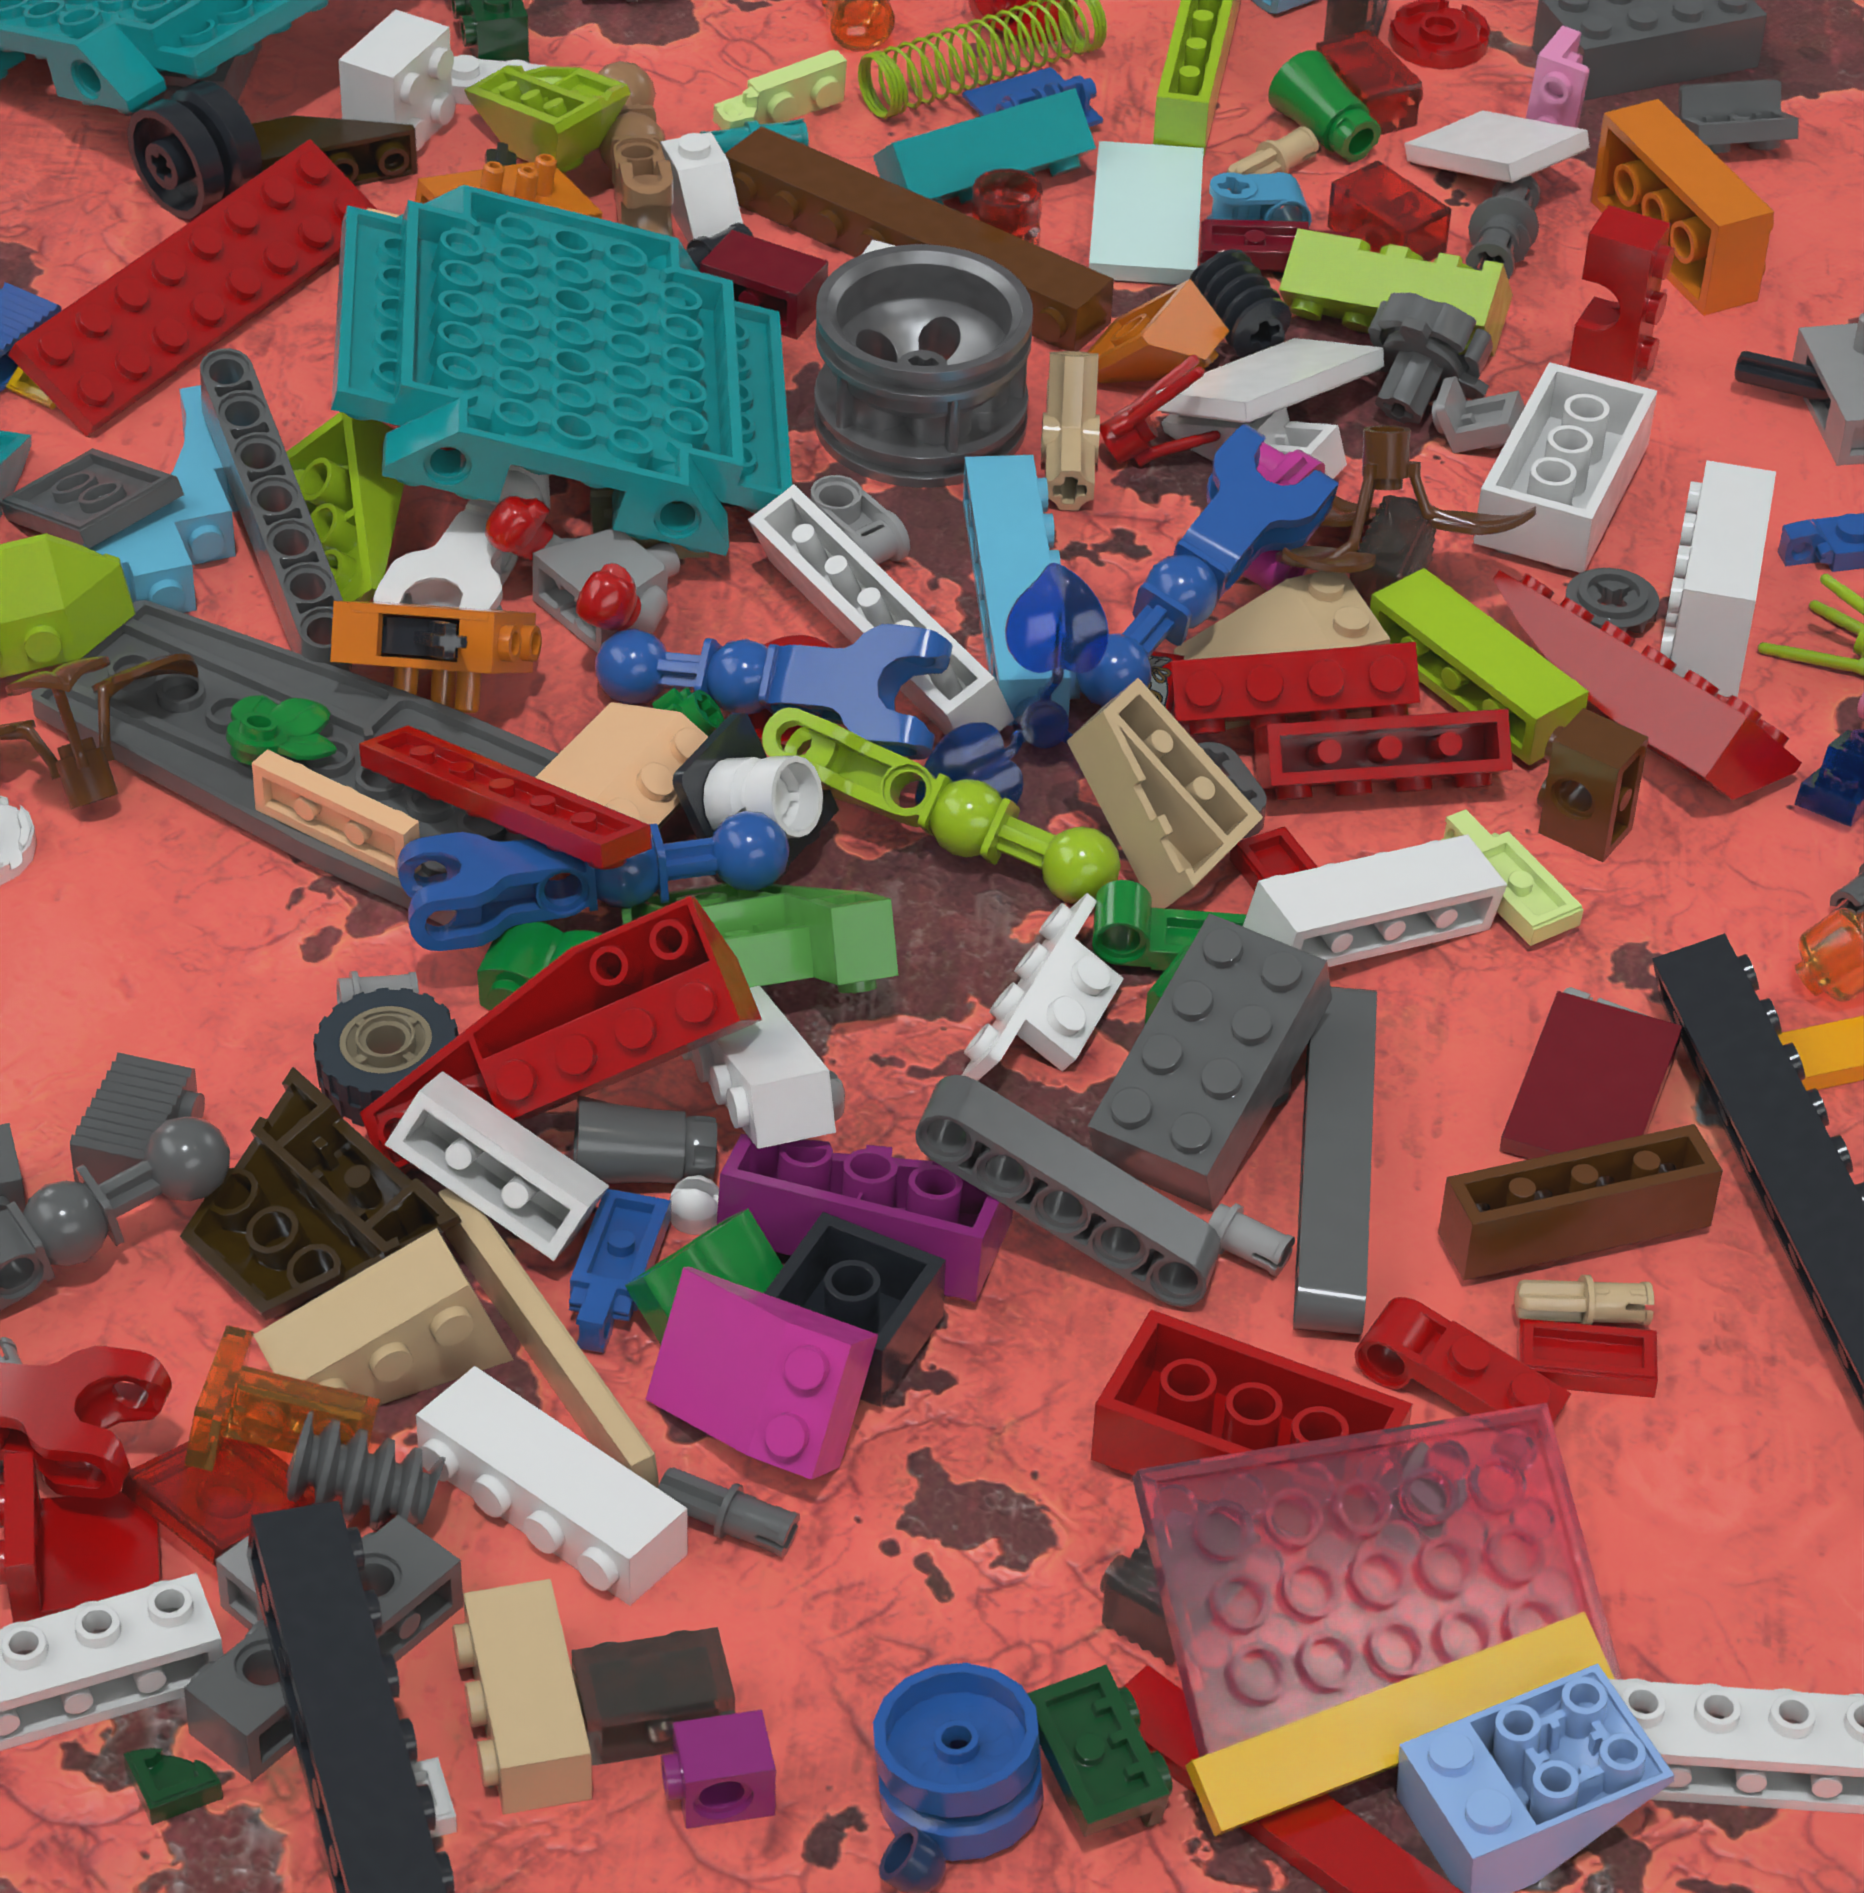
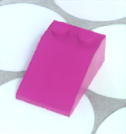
M687 1266L682 1270L645 1400L749 1457L812 1480L840 1468L878 1334Z

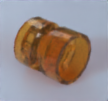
M821 0L834 40L845 49L858 52L876 48L890 37L895 27V14L890 0Z

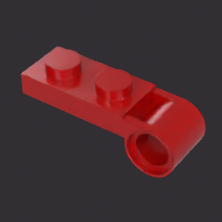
M1397 1297L1387 1303L1355 1350V1361L1358 1368L1375 1384L1388 1389H1399L1405 1387L1413 1378L1533 1454L1572 1394L1456 1321H1450L1419 1301L1407 1297Z

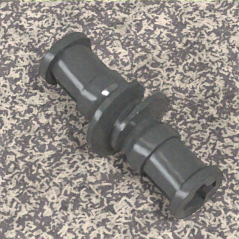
M1530 175L1513 183L1497 180L1493 188V197L1488 198L1477 206L1471 215L1468 225L1469 239L1473 247H1471L1466 257V265L1475 270L1482 271L1485 260L1503 263L1509 280L1515 263L1524 260L1529 248L1536 241L1539 231V221L1534 210L1540 200V188Z

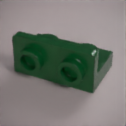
M1107 1664L1027 1693L1036 1706L1040 1746L1084 1837L1139 1816L1146 1828L1161 1823L1170 1793L1173 1790L1170 1771L1164 1758L1158 1751H1149L1139 1731L1141 1719L1135 1699L1127 1687H1117Z

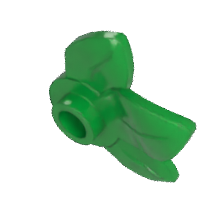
M254 695L241 699L231 709L230 717L232 722L227 726L226 740L231 745L230 753L232 757L239 762L252 765V762L267 749L278 755L288 756L297 760H315L334 755L337 752V747L330 740L319 734L328 725L331 716L330 710L321 703L304 698H289L280 704H276L265 695Z

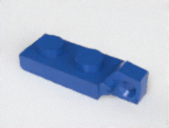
M1850 513L1842 516L1818 518L1816 520L1807 519L1783 525L1778 554L1785 566L1820 562L1828 564L1832 572L1863 569L1864 513Z
M607 1189L604 1193L570 1278L569 1310L579 1312L576 1325H579L577 1345L580 1349L604 1353L613 1331L614 1320L630 1321L633 1311H637L638 1307L624 1285L654 1265L671 1220L672 1200Z

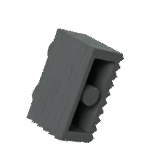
M117 1052L115 1062L112 1061L110 1071L107 1070L105 1080L102 1079L100 1089H97L96 1096L92 1098L90 1107H87L85 1116H82L80 1125L76 1126L75 1135H71L70 1150L74 1181L80 1182L75 1168L82 1164L85 1165L97 1184H100L144 1160V1150L150 1135L166 1120L185 1116L203 1118L205 1097L203 1093L197 1092L195 1069Z

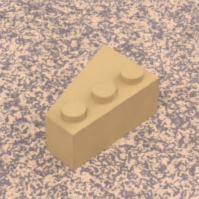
M1139 678L1105 704L1067 740L1139 883L1149 891L1152 897V908L1165 909L1194 888L1263 818Z

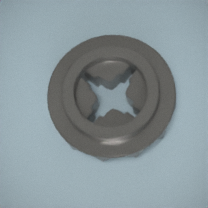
M1616 568L1591 569L1576 575L1566 588V597L1593 614L1595 617L1591 624L1599 629L1605 621H1608L1624 632L1629 630L1634 633H1643L1647 623L1656 621L1659 608L1658 593L1647 580L1635 573Z

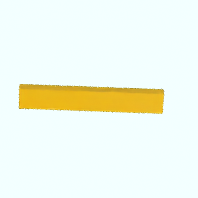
M1584 1611L1192 1760L1185 1767L1213 1834L1218 1836L1398 1766L1399 1744L1597 1663L1608 1679L1615 1678Z

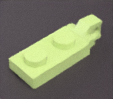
M831 50L749 79L747 89L743 91V94L714 104L713 121L722 130L744 127L745 122L757 120L759 125L780 123L843 102L847 60L838 50Z
M1466 809L1446 817L1444 838L1441 840L1469 835L1507 884L1497 912L1530 946L1580 926L1584 910L1582 905L1509 831L1500 835L1497 833L1490 834Z

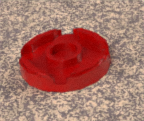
M1417 0L1399 8L1396 11L1395 19L1392 20L1391 18L1388 41L1392 50L1405 61L1425 68L1440 70L1458 69L1477 63L1486 55L1491 28L1486 18L1468 5L1462 4L1461 10H1458L1456 8H1449L1450 1Z

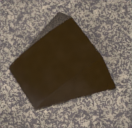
M292 1067L282 1082L286 1091L268 1118L259 1117L250 1130L254 1139L236 1166L229 1168L223 1184L203 1200L180 1235L182 1241L265 1320L290 1314L436 1228L439 1233H442L462 1223L459 1215L417 1177L412 1181L347 1123L339 1114L334 1103L294 1067Z

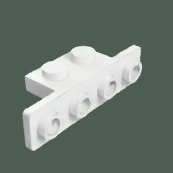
M1086 893L1071 908L1061 903L1045 920L1039 933L1046 939L1042 945L1039 942L1036 943L1024 955L1014 970L1021 977L1017 985L1014 982L1011 983L997 998L989 1011L996 1018L992 1026L989 1023L986 1024L966 1047L964 1054L971 1061L964 1070L963 1076L977 1081L1002 1059L1016 1035L1061 1071H1064L1076 1060L1124 979L1075 939L1097 903V900Z

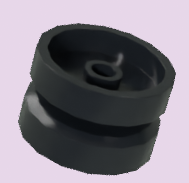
M198 80L178 90L168 99H160L140 109L130 118L127 129L128 146L136 172L149 194L157 203L177 218L192 219L204 213L262 171L261 148L253 125L241 105L232 95L212 81Z

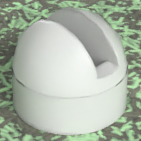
M702 1175L688 1176L678 1181L669 1199L672 1200L670 1221L676 1229L690 1235H701L717 1225L719 1187L713 1180Z

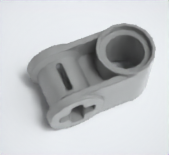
M829 475L813 483L810 500L877 565L886 560L898 562L909 555L910 539L902 521L896 514L886 510L866 493L856 481L841 475Z

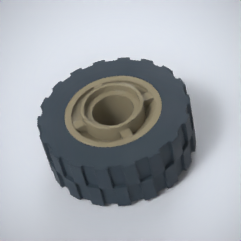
M387 987L378 988L376 991L366 994L361 992L353 995L351 1000L345 1003L340 1002L333 1007V1012L328 1017L324 1016L319 1023V1033L314 1035V1058L319 1088L334 1103L342 1118L345 1116L351 1119L352 1123L364 1127L360 1112L458 1036L455 1019L451 1020L450 1010L444 1004L439 1005L434 1001V997L423 993V995L414 993L413 989L389 990Z

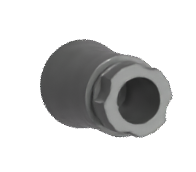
M578 1095L573 1161L606 1184H677L682 1178L702 1175L711 1180L714 1179L717 1151L716 1118L709 1116L686 1117L685 1111L620 1105Z

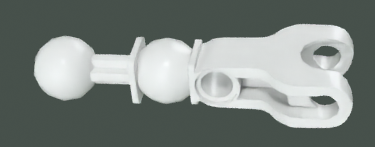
M510 465L498 503L484 499L469 500L465 510L458 513L435 546L426 550L414 551L395 559L377 587L374 602L502 610L500 605L503 599L502 585L513 570L518 556L511 552H502L488 542L485 536L487 519L492 510L509 496H518L524 499L537 498L550 509V474L537 475L525 470L523 467Z

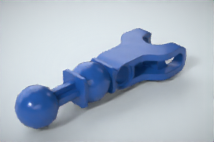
M1247 424L1241 425L1215 453L1212 474L1207 483L1206 497L1208 506L1176 544L1173 556H1167L1155 564L1144 583L1139 587L1133 609V616L1135 618L1122 634L1099 635L1083 648L1076 661V677L1080 691L1092 703L1103 707L1137 678L1148 688L1151 682L1149 657L1161 642L1166 639L1172 644L1180 646L1186 640L1188 629L1195 628L1210 617L1224 592L1234 585L1261 553L1270 550L1282 551L1284 547L1292 550L1303 546L1330 512L1339 482L1318 470H1314L1309 476L1294 485L1281 486L1267 481L1257 471L1260 459V445L1265 441L1266 436Z
M881 624L868 630L854 644L845 648L804 645L779 646L776 644H770L767 647L764 644L749 639L729 641L724 646H721L715 639L706 638L701 655L667 652L664 644L655 635L634 628L617 631L602 643L595 658V672L602 690L611 699L628 705L647 703L660 694L664 688L673 689L675 687L676 689L683 690L687 687L694 692L696 690L704 691L716 702L719 709L722 708L731 713L752 715L767 709L774 715L783 708H797L832 723L845 725L849 731L903 757L911 760L927 759L931 755L935 735L916 716L896 712L895 698L901 686L912 677L942 674L950 663L953 645L941 634L930 629L897 624Z
M743 811L727 817L715 829L713 837L663 844L657 823L649 824L651 828L652 849L627 858L624 865L614 869L602 870L592 868L588 865V862L564 852L552 851L545 844L534 839L499 842L477 834L454 832L422 837L410 841L400 852L397 860V873L401 886L406 894L412 898L408 909V925L412 937L424 949L447 951L483 946L500 937L505 930L516 925L566 918L578 914L586 907H589L590 912L598 911L597 899L610 907L630 908L647 902L657 891L661 904L669 903L668 881L717 874L724 882L736 890L756 891L771 886L785 872L790 846L785 831L774 820L762 812ZM436 861L445 866L447 873L422 877L415 873V869L424 862ZM560 873H570V875L564 879L549 880L554 875ZM456 910L455 917L446 925L432 926L426 923L427 918L434 912Z

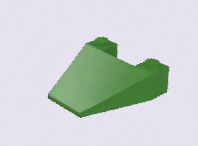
M724 883L669 892V903L661 904L658 894H653L645 903L630 908H621L624 925L685 897L695 896L738 958L749 988L817 978L838 985V992L859 993L876 989V979L899 976L891 898L869 892L772 884L756 891L736 890L729 884Z

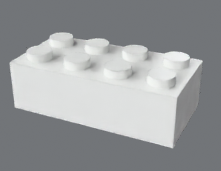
M1549 362L1481 487L1477 512L1490 515H1517L1536 506V515L1524 524L1505 532L1490 535H1474L1473 543L1495 549L1500 553L1514 554L1547 563L1558 569H1568L1579 573L1584 572L1649 445L1657 390Z
M1707 460L1703 483L1694 481L1690 483L1660 652L1677 664L1673 673L1683 678L1688 670H1691L1719 689L1718 694L1725 697H1730L1731 695L1738 697L1756 603L1776 471Z

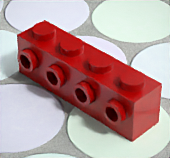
M1416 642L1171 661L1175 718L1181 726L1189 725L1190 735L1226 732L1225 722L1250 720V730H1254L1267 724L1286 723V718L1310 716L1311 721L1347 719V713L1371 711L1372 718L1408 715V708H1418L1421 703Z
M1508 709L1267 724L1253 730L1257 782L1263 790L1275 789L1276 800L1313 798L1312 787L1335 785L1336 796L1373 794L1372 783L1395 781L1396 792L1426 791L1433 789L1432 779L1455 777L1456 788L1492 786V775L1513 770Z

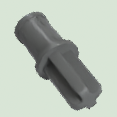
M668 1468L658 1486L659 1490L687 1508V1516L714 1526L713 1533L715 1537L722 1539L727 1534L760 1546V1548L775 1553V1555L784 1557L788 1552L799 1526L797 1525L800 1520L799 1513L791 1512L756 1499V1497L744 1493L743 1485L734 1483L730 1489H727L677 1468Z

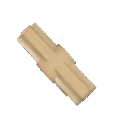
M1079 351L1050 352L1046 412H1043L1041 463H1045L1048 499L1052 500L1059 510L1077 511L1085 502L1094 500L1095 465H1098L1100 415H1096L1099 356L1095 353Z

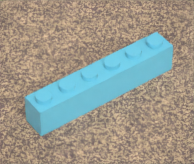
M1033 455L965 457L963 508L988 672L995 678L1014 718L1007 726L1068 724L1070 699L1080 698V687L1076 677V663L1068 662V660H1073L1074 655L1073 628L1071 624L1062 625V622L1067 621L1066 588L1056 587V585H1060L1061 581L1059 550H1049V548H1054V518L1052 513L1043 514V512L1048 511L1047 478H1037Z

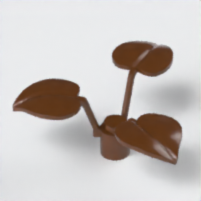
M1400 426L1365 427L1363 431V482L1358 503L1346 501L1335 495L1330 512L1319 526H1352L1348 542L1338 549L1323 546H1301L1289 550L1284 547L1282 551L1276 553L1275 561L1292 567L1308 568L1327 573H1353L1372 568L1376 564V555L1357 552L1363 526L1382 525L1395 520L1394 511L1371 507L1374 490L1402 489L1403 479L1410 478L1422 517L1430 521L1431 528L1468 535L1497 534L1514 529L1529 521L1536 515V506L1517 515H1490L1435 508L1429 503L1420 476L1421 462L1410 461L1411 429Z
M180 653L156 657L122 670L91 686L93 693H98L99 748H96L93 737L81 740L65 691L70 692L83 674L109 666L111 663L108 656L78 659L62 664L52 672L41 671L22 677L5 687L8 696L21 695L38 688L52 689L70 744L57 748L61 759L58 761L34 729L36 727L34 720L0 725V740L29 741L48 766L52 780L61 778L71 809L117 795L119 793L108 763L115 760L110 739L111 697L136 679L163 674H184L198 678V668L195 659L191 655Z

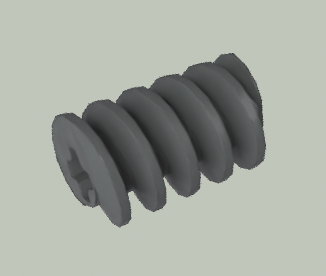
M309 1411L286 1474L287 1499L296 1503L305 1491L312 1486L315 1488V1504L332 1502L337 1495L342 1497L344 1520L351 1522L363 1506L366 1505L369 1506L370 1528L378 1531L392 1514L395 1516L400 1515L417 1527L424 1522L446 1458L440 1457L428 1473L423 1472L422 1449L413 1448L399 1464L395 1462V1440L386 1438L373 1454L368 1453L367 1430L358 1429L345 1445L341 1443L340 1421L332 1419L321 1433L316 1435L313 1434V1412Z

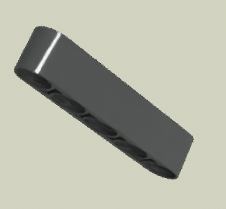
M951 1075L944 1077L936 1083L915 1131L916 1143L927 1157L1157 1299L1172 1306L1185 1307L1194 1305L1203 1298L1221 1249L1220 1238L1216 1230L1207 1222L977 1080L963 1075Z

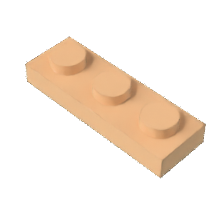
M268 749L252 762L255 808L257 811L399 878L397 860L406 844L420 838L418 820ZM421 865L415 869V873L421 869Z

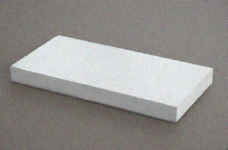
M1293 338L1205 372L1203 377L1159 408L1158 411L1166 414L1249 423L1380 370V368L1384 367L1383 347ZM1164 389L1156 391V395Z

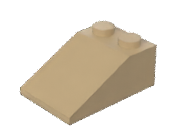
M1318 571L1286 579L1174 648V654L1184 655V660L1390 644V638L1346 573ZM1250 720L1225 722L1226 730L1250 724Z

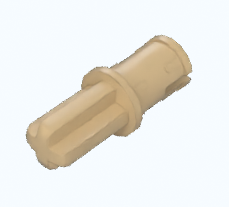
M1299 127L1279 140H1266L1260 143L1255 153L1230 165L1227 173H1288L1290 168L1316 157L1317 154L1315 152L1319 149L1318 141L1310 129Z
M1581 1275L1578 1281L1522 1280L1516 1288L1514 1303L1518 1318L1571 1321L1592 1325L1593 1322L1635 1323L1649 1326L1652 1322L1654 1311L1645 1310V1304L1654 1305V1291L1650 1282H1594L1591 1275Z

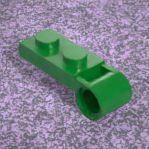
M1116 880L1102 886L1096 894L1095 900H1097L1094 910L1092 946L1095 953L1108 963L1151 967V970L1165 971L1183 947L1191 946L1209 913L1242 927L1246 914L1152 908V897L1144 886L1130 880Z

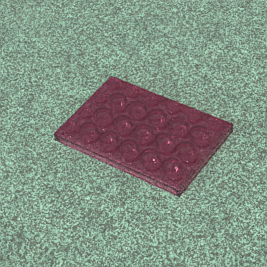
M1547 1403L1142 1468L1132 1477L1199 1757L1584 1611L1616 1680H1623Z

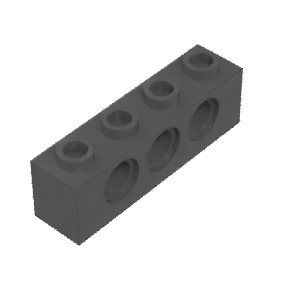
M397 1515L376 1533L372 1532L362 1537L365 1567L363 1571H359L364 1591L374 1589L379 1600L382 1632L377 1634L376 1637L381 1655L391 1653L395 1662L463 1607L461 1560L400 1515ZM261 1619L251 1627L241 1642L217 1661L208 1662L194 1674L190 1683L184 1687L189 1734L250 1782L254 1781L296 1746L264 1621Z

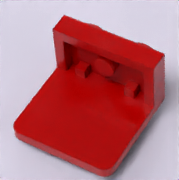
M33 1451L4 1454V1484H0V1528H4V1540H0V1585L7 1584L13 1623L30 1621L75 1608L85 1602L100 1601L142 1589L160 1581L158 1505L156 1495L149 1490L122 1491L109 1498L76 1496L40 1498Z

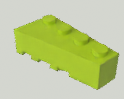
M1297 229L1279 288L1284 302L1290 306L1291 313L1309 320H1321L1322 315L1342 319V325L1358 332L1369 333L1368 329L1382 301H1388L1391 293H1414L1433 301L1453 305L1475 318L1476 325L1464 351L1459 352L1460 355L1466 353L1476 330L1482 329L1491 335L1493 349L1489 356H1495L1513 296L1503 263L1485 260L1481 271L1462 263L1463 259L1457 255L1439 253L1438 258L1434 262L1423 261V258L1409 247L1389 244L1388 246H1382L1380 253L1370 252V244L1362 239Z

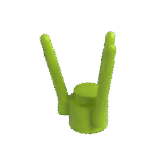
M1829 574L1821 575L1820 582L1864 616V599ZM1812 600L1809 603L1810 610L1858 635L1853 647V653L1860 655V660L1766 642L1758 645V651L1762 654L1855 672L1864 676V624L1817 600Z

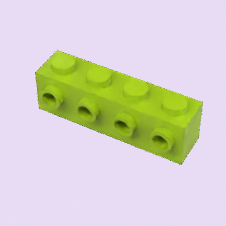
M1422 568L1372 594L1370 610L1389 636L1390 644L1416 642L1419 681L1459 712L1508 709L1511 752L1528 765L1544 758L1547 742L1558 726L1566 727L1583 708L1586 709L1589 693L1587 689L1427 569Z

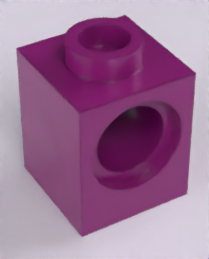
M762 1709L673 1723V1754L661 1755V1772L667 1801L680 1799L686 1829L775 1815L776 1768Z

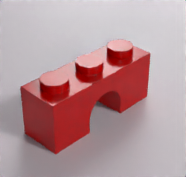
M1608 205L1588 234L1582 279L1604 286L1614 294L1618 302L1596 296L1592 298L1575 324L1568 367L1630 384L1634 383L1642 369L1649 371L1652 368L1660 342L1658 338L1653 337L1654 325L1657 326L1660 322L1667 301V294L1660 292L1661 282L1666 279L1671 269L1675 253L1674 247L1668 246L1671 223Z

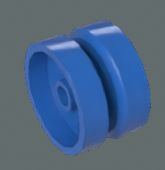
M970 1663L935 1665L904 1678L883 1698L873 1720L874 1747L882 1816L895 1836L906 1827L914 1826L939 1844L945 1860L957 1861L985 1858L1013 1846L1035 1824L1044 1801L1036 1706L1022 1685L997 1669Z

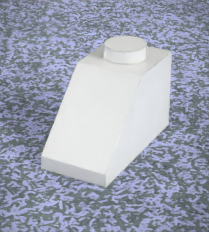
M711 132L703 134L689 133L681 138L661 141L665 160H670L673 174V205L671 206V213L688 243L700 236L711 237L729 228L734 223H743L729 161Z

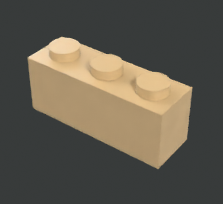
M551 1579L463 1593L465 1623L452 1625V1633L458 1668L472 1667L474 1681L464 1683L470 1726L484 1725L487 1740L477 1742L478 1762L483 1786L497 1785L503 1815L591 1800V1751Z

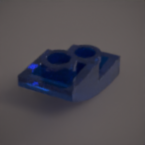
M1864 729L1846 730L1828 745L1822 766L1801 782L1794 805L1849 827L1864 814Z

